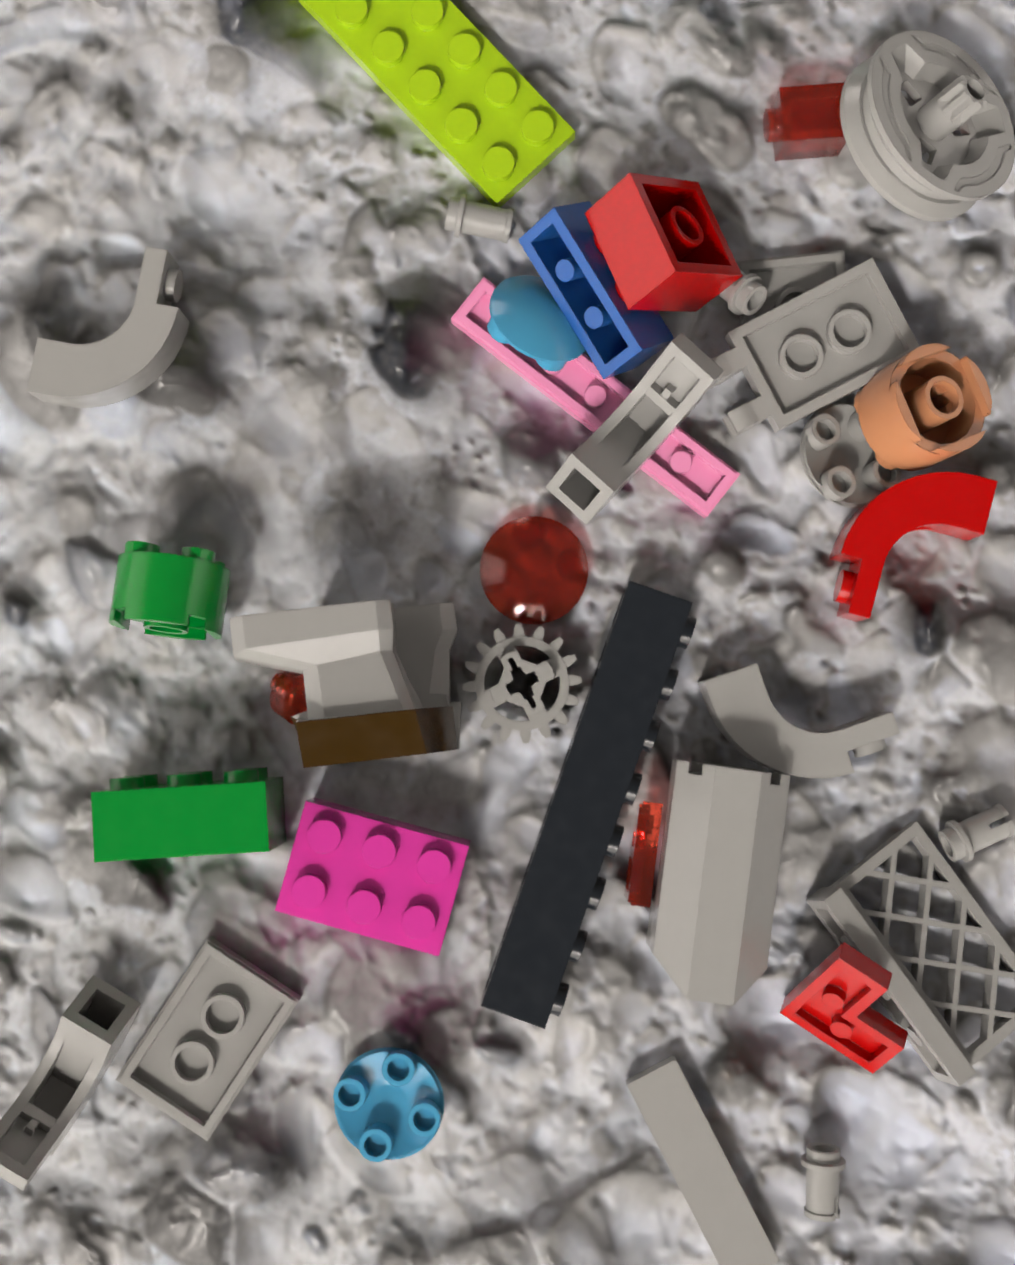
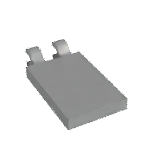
M871 258L728 332L724 338L731 350L712 358L724 372L709 389L714 388L742 371L756 398L727 413L726 417L722 418L728 432L733 438L768 419L776 433L863 388L881 369L920 347L874 259Z

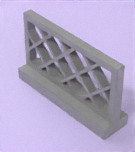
M917 821L909 822L832 885L821 887L806 899V902L839 946L843 942L847 943L892 973L888 990L878 1000L893 1021L908 1031L907 1040L937 1080L960 1087L976 1074L972 1066L1015 1030V1008L1010 1012L995 1010L998 976L1013 978L1015 981V954ZM909 841L914 843L923 856L920 878L896 874L898 850ZM885 861L884 872L874 871ZM933 871L941 881L933 880ZM866 876L883 879L880 911L863 909L849 889ZM895 881L920 885L917 917L891 913ZM932 887L947 889L955 899L953 923L929 919ZM870 917L879 918L878 928L875 926ZM966 917L970 919L974 926L966 925ZM891 920L916 924L912 957L897 955L889 945ZM928 926L952 929L949 962L925 959ZM965 931L981 934L988 944L986 968L962 964ZM903 962L912 963L911 973L905 967ZM1000 962L1003 964L1007 971L999 970ZM924 965L949 968L945 1002L930 1000L922 990ZM961 970L985 974L982 1007L958 1004ZM935 1007L945 1008L944 1018ZM957 1010L982 1014L980 1037L967 1048L963 1046L955 1035ZM995 1016L1003 1017L994 1025Z

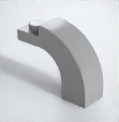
M145 247L133 308L127 320L113 334L100 341L88 344H72L37 338L27 392L44 403L75 408L101 407L121 402L138 394L154 383L167 370L182 347L190 323L178 307L171 306L172 302L177 303L181 298L183 272L179 270V265L168 250Z
M681 332L670 342L619 407L586 441L571 453L545 488L587 525L669 438L702 400V396L724 370Z
M757 663L698 682L707 710L725 739L748 759L776 772L804 778H833L852 774L855 771L847 751L853 750L855 758L881 751L887 748L885 738L900 733L893 712H878L820 732L802 730L790 724L775 709L767 693Z
M95 975L87 982L61 1016L54 1038L36 1071L0 1120V1177L24 1191L47 1157L54 1154L90 1100L119 1051L141 1005L140 1002Z

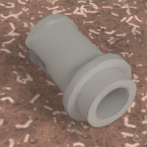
M462 194L461 199L450 197L444 230L454 231V237L459 238L460 233L508 243L514 209H505L466 200L467 194Z
M741 271L743 276L718 296L728 302V309L735 315L745 314L750 316L756 313L764 304L767 297V289L763 286V280L760 276L753 273L747 275Z
M995 804L991 808L959 823L955 820L947 821L945 829L938 832V838L950 860L955 862L962 859L964 862H969L973 860L975 852L1005 838L1013 837L1015 835V826L1013 820H1010L993 829L990 828L989 825L1009 815L1008 811L1001 804Z
M821 1142L810 1143L807 1145V1152L801 1155V1165L806 1168V1204L804 1206V1215L812 1220L832 1222L835 1221V1218L840 1219V1171L846 1168V1160L841 1157V1149L836 1145Z

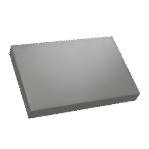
M210 937L202 946L115 1080L208 1141L302 996L224 944Z

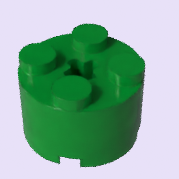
M127 541L124 553L118 556L109 623L118 628L129 630L130 620L142 622L145 628L144 634L160 637L206 640V633L208 632L213 638L221 639L231 571L225 567V563L215 561L216 552L199 547H182L181 555L159 552L160 546L142 541Z

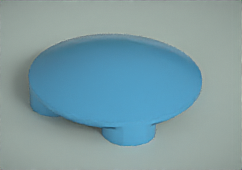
M531 275L510 277L502 281L494 289L489 304L491 317L487 324L488 332L493 339L500 343L510 344L520 353L535 359L543 369L554 372L561 370L568 361L578 358L586 351L541 277Z
M382 1047L363 1053L347 1066L334 1089V1108L340 1129L348 1141L360 1151L362 1156L372 1162H381L385 1159H402L419 1152L433 1139L442 1122L444 1094L436 1073L425 1060L405 1049Z

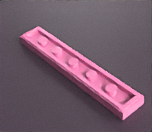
M483 277L452 316L451 323L594 433L619 407L632 390L614 376L603 379L592 360L584 353L578 358L568 361L561 370L554 372L543 369L535 359L520 353L510 344L500 343L493 339L488 332L487 324L491 317L489 309L490 298L497 286ZM679 426L641 467L643 472L704 519L711 513L740 475V473Z

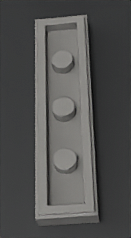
M672 1055L625 1080L718 1264L772 1265L780 1261L675 1056Z

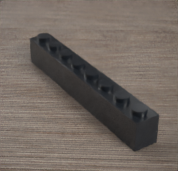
M630 580L625 585L481 999L482 1007L543 1029L546 1027L550 1014L560 1016L569 990V984L561 982L568 961L578 963L588 935V931L580 929L587 908L596 911L604 891L606 879L598 876L605 855L612 858L615 857L623 836L624 826L616 824L623 803L633 805L641 784L642 774L634 770L641 751L647 753L652 751L661 722L653 720L659 699L669 700L678 677L679 670L671 668L676 649L680 647L686 650L696 625L697 618L688 616L693 602Z

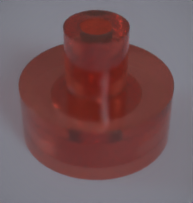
M289 671L276 674L270 682V706L277 715L293 724L291 716L307 711L303 674Z

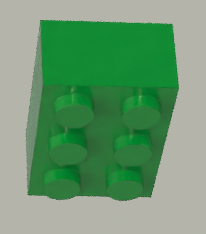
M267 767L224 771V780L213 781V770L181 772L179 774L166 775L167 784H158V774L130 775L120 778H109L110 789L91 792L94 862L269 852L287 842L283 776L268 777Z

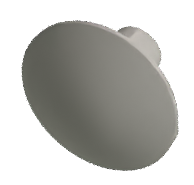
M830 404L816 411L805 424L800 439L802 466L810 483L827 500L843 507L862 508L872 498L899 483L902 475L901 469L889 470L878 463L875 452L863 435L854 404Z

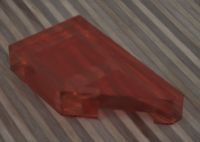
M643 801L642 804H639L636 832L633 831L624 892L626 900L632 906L650 908L663 808L662 803Z

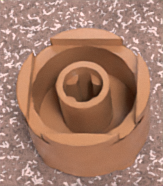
M940 343L922 345L881 369L864 385L863 389L857 392L854 398V407L859 416L860 426L866 441L875 452L876 460L882 467L889 470L899 468L907 471L927 469L971 448L982 439L986 430L982 432L981 430L985 417L991 414L992 399L983 373L967 356L959 359L952 353L945 351L951 347Z

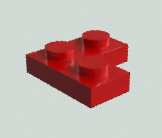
M845 942L785 996L780 1010L782 1015L872 1074L904 1049L908 1031L870 1007L873 1002L888 990L892 973Z

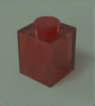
M845 82L779 87L771 108L765 109L763 117L764 139L766 143L773 142L775 161L833 157L840 154L846 143L840 120V98Z

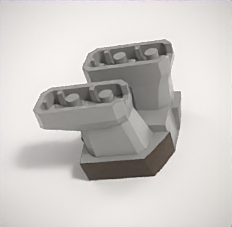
M390 599L370 600L248 614L229 618L233 656L236 661L300 673L304 676L307 711L291 716L297 731L303 768L459 749L462 702H451L450 651L458 634L454 602L394 608V603H391Z

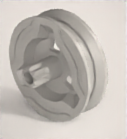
M903 31L886 40L877 49L873 57L859 64L847 77L840 98V120L846 144L863 176L884 199L897 209L925 221H949L968 211L977 200L988 197L997 191L1008 179L1015 158V137L1008 109L997 87L985 70L955 43L927 31ZM901 90L905 91L915 102L913 106L908 104ZM956 129L960 130L962 136H954L953 132ZM926 152L929 153L927 163L922 160V155Z

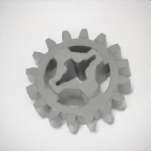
M515 624L514 637L508 639L498 628L493 631L496 644L492 648L484 643H477L476 648L483 656L480 663L466 661L465 667L475 673L476 677L475 681L462 684V689L468 692H476L477 700L473 701L467 708L469 712L484 710L487 716L483 719L480 726L484 730L491 727L495 722L501 725V740L506 741L512 730H519L522 742L529 743L531 730L536 728L545 738L551 736L548 725L551 720L554 719L563 725L569 722L567 716L561 711L564 704L569 706H577L580 700L574 695L569 694V686L582 683V677L569 675L567 670L577 658L575 655H567L565 657L559 655L558 650L564 641L561 637L556 638L550 644L544 642V627L538 626L533 636L527 637L524 634L522 624ZM516 647L536 649L545 654L549 660L538 665L521 659ZM498 656L504 668L500 681L497 685L485 690L487 670L492 661ZM509 660H513L517 669L520 668L524 675L534 673L537 677L538 682L531 686L532 700L535 708H531L528 700H524L519 692L510 695L507 691L506 686L513 681L511 674L513 669ZM559 677L557 698L551 708L546 711L541 700L545 684ZM506 702L521 706L529 720L516 721L506 718L494 708Z

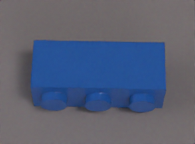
M586 201L552 208L518 241L602 378L607 379L636 369L675 338L658 311L628 310L625 302L617 294L614 277L604 255L594 243V233L585 216V212L592 207L591 202Z

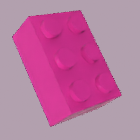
M313 797L305 801L275 911L439 956L471 840Z

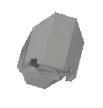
M672 759L656 894L651 898L646 943L687 1000L734 1006L767 970L790 775L692 761L691 772H689L690 762Z

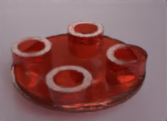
M526 516L506 523L491 536L481 556L480 579L488 600L501 614L520 623L541 625L561 618L578 603L587 584L588 561L581 542L568 527L547 517Z

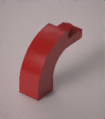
M932 472L905 479L872 498L865 506L859 508L839 533L829 557L831 560L850 564L848 571L841 570L834 588L833 601L840 603L837 617L856 622L870 619L886 557L893 545L904 534L913 531H932L966 541L984 535L998 481L962 472Z

